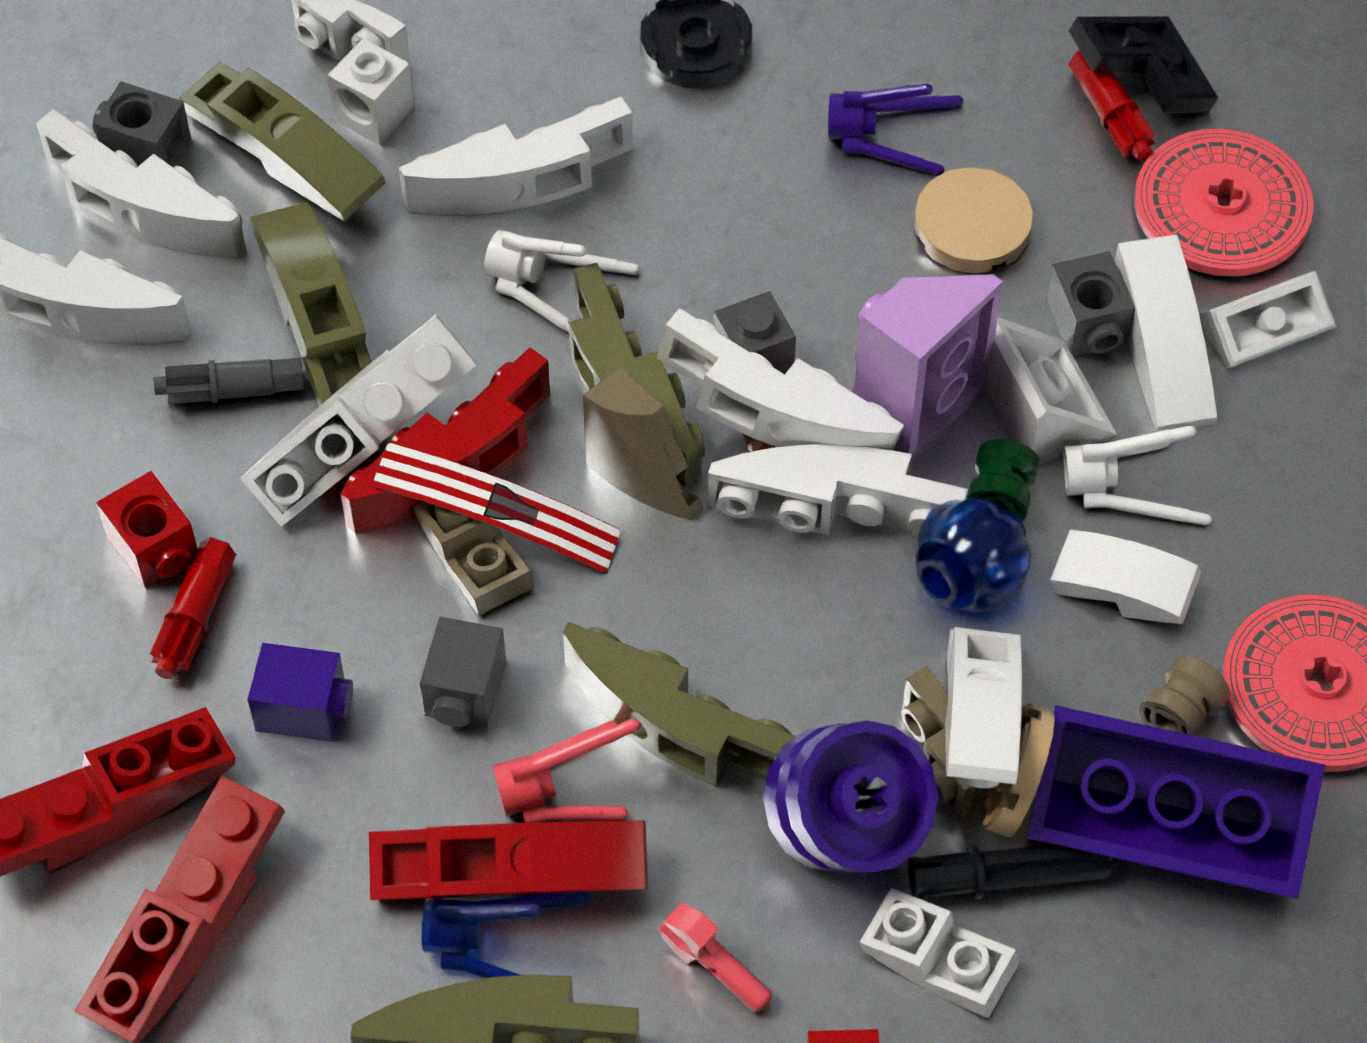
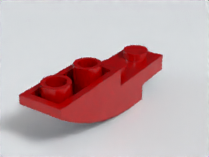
M529 347L513 363L507 362L503 364L493 375L489 386L474 400L461 403L451 414L446 426L427 412L412 427H404L399 430L389 443L442 457L495 475L528 448L526 418L550 396L548 360ZM384 452L368 467H361L356 470L345 483L343 491L340 492L346 527L354 533L383 528L415 518L413 506L423 502L377 488L373 485V480Z
M204 707L84 752L83 768L1 798L0 877L39 861L43 863L46 871L49 872L89 855L169 812L234 766L236 757L208 709Z
M221 776L155 892H152L145 888L74 1012L131 1043H139L150 1032L199 971L258 877L252 869L285 813L280 804Z
M646 821L506 823L369 832L370 900L384 901L648 889Z

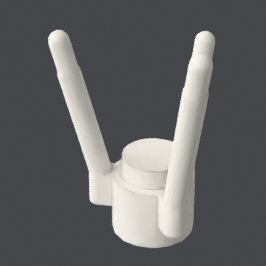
M502 229L498 230L491 238L484 259L485 273L498 278L496 292L516 298L568 333L569 322L572 319L522 287L526 281L535 283L539 279L545 265V260L580 267L598 262L599 268L602 271L636 276L640 272V267L637 264L586 254L587 250L583 245L525 237Z
M1185 426L1171 430L1168 429L1108 443L1064 446L1063 469L1067 496L1083 495L1084 509L1106 507L1202 526H1208L1212 522V517L1206 513L1106 493V487L1118 486L1117 458L1167 448L1170 443L1193 438L1196 435L1195 427Z

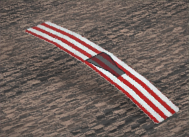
M389 443L386 446L373 480V485L377 488L421 500L496 526L555 550L603 573L608 570L620 535L618 528L560 501L454 461L394 443Z

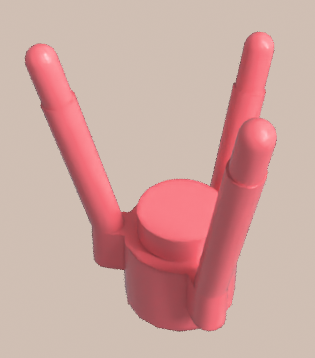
M630 719L620 724L612 720L532 755L492 765L506 817L523 813L525 823L621 820L626 818L628 812L623 806H545L544 799L556 796L549 770L550 767L638 731L640 729L639 720Z

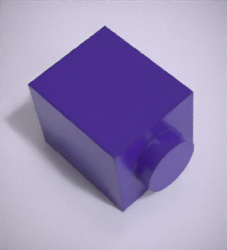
M262 642L247 699L255 731L332 742L337 719H347L353 698V681L344 678L340 653Z

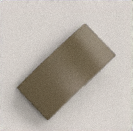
M424 501L413 506L415 516L434 550L478 616L535 588L531 570L502 535L500 528Z
M926 666L906 679L901 715L913 737L919 742H924L923 753L933 767L938 792L937 804L943 805L946 803L956 817L961 820L971 812L975 787L962 783L958 777L946 776L945 721L948 695L929 667Z

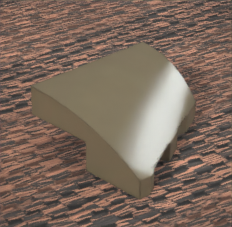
M622 367L583 394L586 465L621 492L656 510L689 520L703 511L701 499L690 493L676 477L688 466L681 449L673 438L672 425L665 407Z

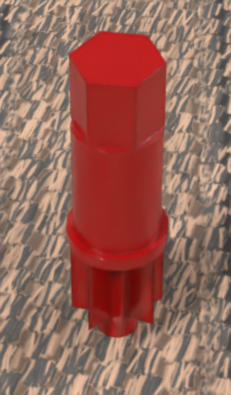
M1080 50L1076 51L1068 65L1101 118L1102 127L1109 133L1123 157L1131 155L1133 160L1135 157L1141 161L1147 159L1152 154L1150 146L1155 144L1152 139L1155 134L1141 114L1137 103L1128 97L1113 72L1093 73Z
M212 537L200 542L173 606L165 613L164 622L150 652V655L153 656L151 662L157 664L155 673L164 679H172L175 673L179 674L180 670L189 671L202 638L208 631V620L237 555L229 543Z

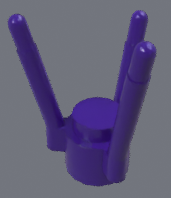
M927 83L871 91L830 93L828 138L830 140H843L842 153H862L939 176L945 171L943 165L865 141L864 137L865 135H876L877 112L958 107L963 104V98L960 95L925 96L933 91V87Z

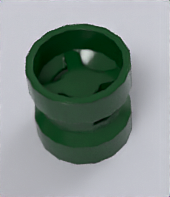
M992 439L984 442L978 449L974 470L978 477L970 483L965 506L969 513L987 524L997 526H1013L1023 522L1027 517L1031 499L1027 488L1035 482L1039 465L1037 454L1030 447L1018 441Z

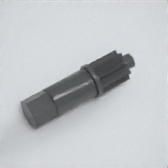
M302 358L257 359L215 363V360H208V363L167 366L165 367L166 376L153 378L155 396L167 395L168 404L201 401L218 403V400L269 396L274 395V393L304 391Z

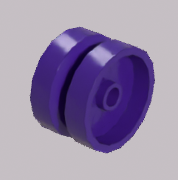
M864 720L804 730L786 743L768 770L763 801L769 829L784 852L805 867L831 873H872L899 866L921 848L934 826L938 792L933 767L916 741L895 726Z

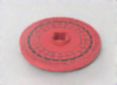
M1204 129L1188 132L1170 139L1147 158L1137 178L1134 207L1139 224L1148 239L1170 235L1178 236L1187 268L1218 276H1245L1266 271L1279 265L1300 247L1310 227L1313 215V195L1308 180L1301 168L1279 147L1245 132L1228 129ZM1218 197L1228 198L1229 206L1219 205Z
M1307 594L1278 599L1266 604L1248 616L1234 633L1228 645L1222 668V676L1229 685L1231 692L1227 706L1241 730L1262 750L1325 764L1324 772H1341L1367 766V608L1338 597ZM1312 673H1321L1324 682L1333 683L1330 691H1322L1317 681H1309Z

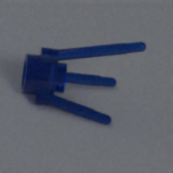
M587 892L480 900L429 898L426 901L422 919V949L424 953L441 954V970L465 971L482 978L519 976L520 974L467 956L469 949H481L484 939L485 921L535 918L540 915L541 909L585 905L589 902L590 896Z

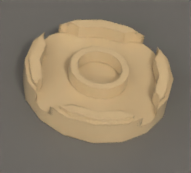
M976 167L948 170L930 180L919 194L914 218V230L917 238L919 235L920 240L925 244L924 251L934 261L955 271L983 273L992 271L993 265H998L1005 261L1006 265L1018 259L1029 244L1033 210L1027 194L1013 179L990 169Z
M1032 703L1021 707L1016 785L999 783L996 787L987 788L983 805L985 807V815H987L983 821L985 830L1005 837H1012L1023 822L1040 783L1048 758L1055 721L1052 710Z

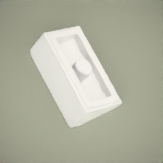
M1316 271L1297 276L1199 313L1203 332L1227 368L1336 328Z

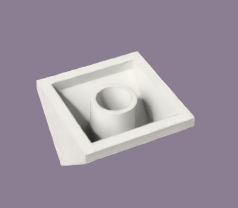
M998 317L987 392L1014 441L1030 447L1037 454L1040 465L1063 457L1064 446L1106 443L1117 435L1064 340Z

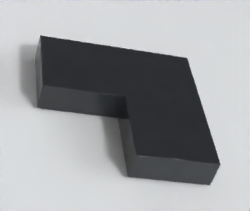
M1169 16L1077 17L1069 29L1071 37L1093 73L1139 72L1163 113L1210 112L1218 100L1214 89Z

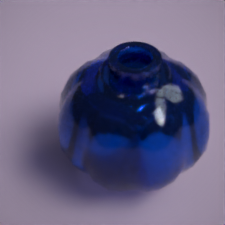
M980 497L951 500L934 507L928 512L920 526L914 548L917 578L924 592L935 602L962 613H988L1001 610L1009 605L1022 590L1031 563V551L1025 539L1026 530L1022 521L1012 511L1002 509L994 501Z

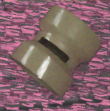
M1181 656L1167 670L1164 677L1166 685L1162 688L1153 689L1140 704L1139 713L1145 725L1200 737L1206 727L1204 721L1206 717L1217 715L1229 701L1231 692L1223 676L1212 666L1192 656Z

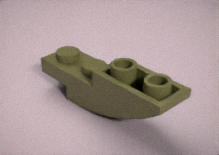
M219 61L178 98L184 102L187 115L258 157L268 175L344 222L386 183L383 175L333 128L293 96L249 67L240 74Z
M305 202L250 217V223L286 326H291L318 406H320L372 363L365 344L366 331L345 276L310 204Z
M598 262L574 268L576 306L581 319L569 322L570 355L582 384L588 392L620 367L626 370L665 407L672 425L673 438L681 449L688 466L676 475L677 480L684 487L697 484V459L705 457V448L696 421L686 423L681 408H685V396L677 373L667 374L663 362L657 359L658 351L642 355L635 332L633 330L624 332L620 319L624 318V308L619 290L615 283L606 285Z
M568 622L563 631L565 665L583 692L610 721L613 720L620 724L630 719L639 720L640 729L627 736L654 756L683 773L716 788L727 766L766 781L768 770L781 748L796 737L786 727L773 720H754L731 711L727 705L708 695H698L695 697L688 694V668L681 666L677 660L666 653L656 650L645 652L620 642L609 631L597 627L586 629Z
M519 975L491 977L455 983L422 992L385 1006L353 1023L350 1039L351 1043H639V1008L574 1003L572 976Z

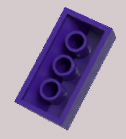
M1055 705L1053 737L1048 758L1037 788L1027 839L1292 899L1299 898L1325 764Z

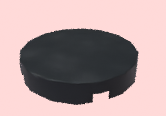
M659 0L655 3V10L650 12L648 17L646 13L641 21L640 53L648 69L663 81L683 88H709L726 83L743 71L752 55V23L744 8L735 1L734 6H732L729 2L723 0Z

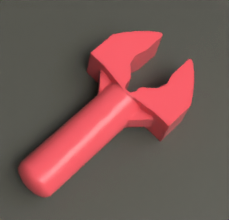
M680 903L658 928L671 950L687 965L693 960H698L752 1012H760L765 1009L772 999L771 990L715 939L719 928L696 909Z

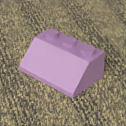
M993 274L903 277L885 294L881 292L874 294L859 313V340L854 356L857 363L852 392L867 402H873L882 406L889 412L892 418L904 425L893 451L911 454V462L987 391L1003 281Z

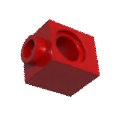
M152 471L147 472L96 502L107 538L144 588L162 578H170L179 574L193 560L198 548L191 522ZM160 531L159 533L153 536H143L148 532Z

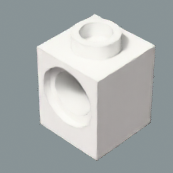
M364 38L328 74L334 120L378 145H381L415 109L410 63Z

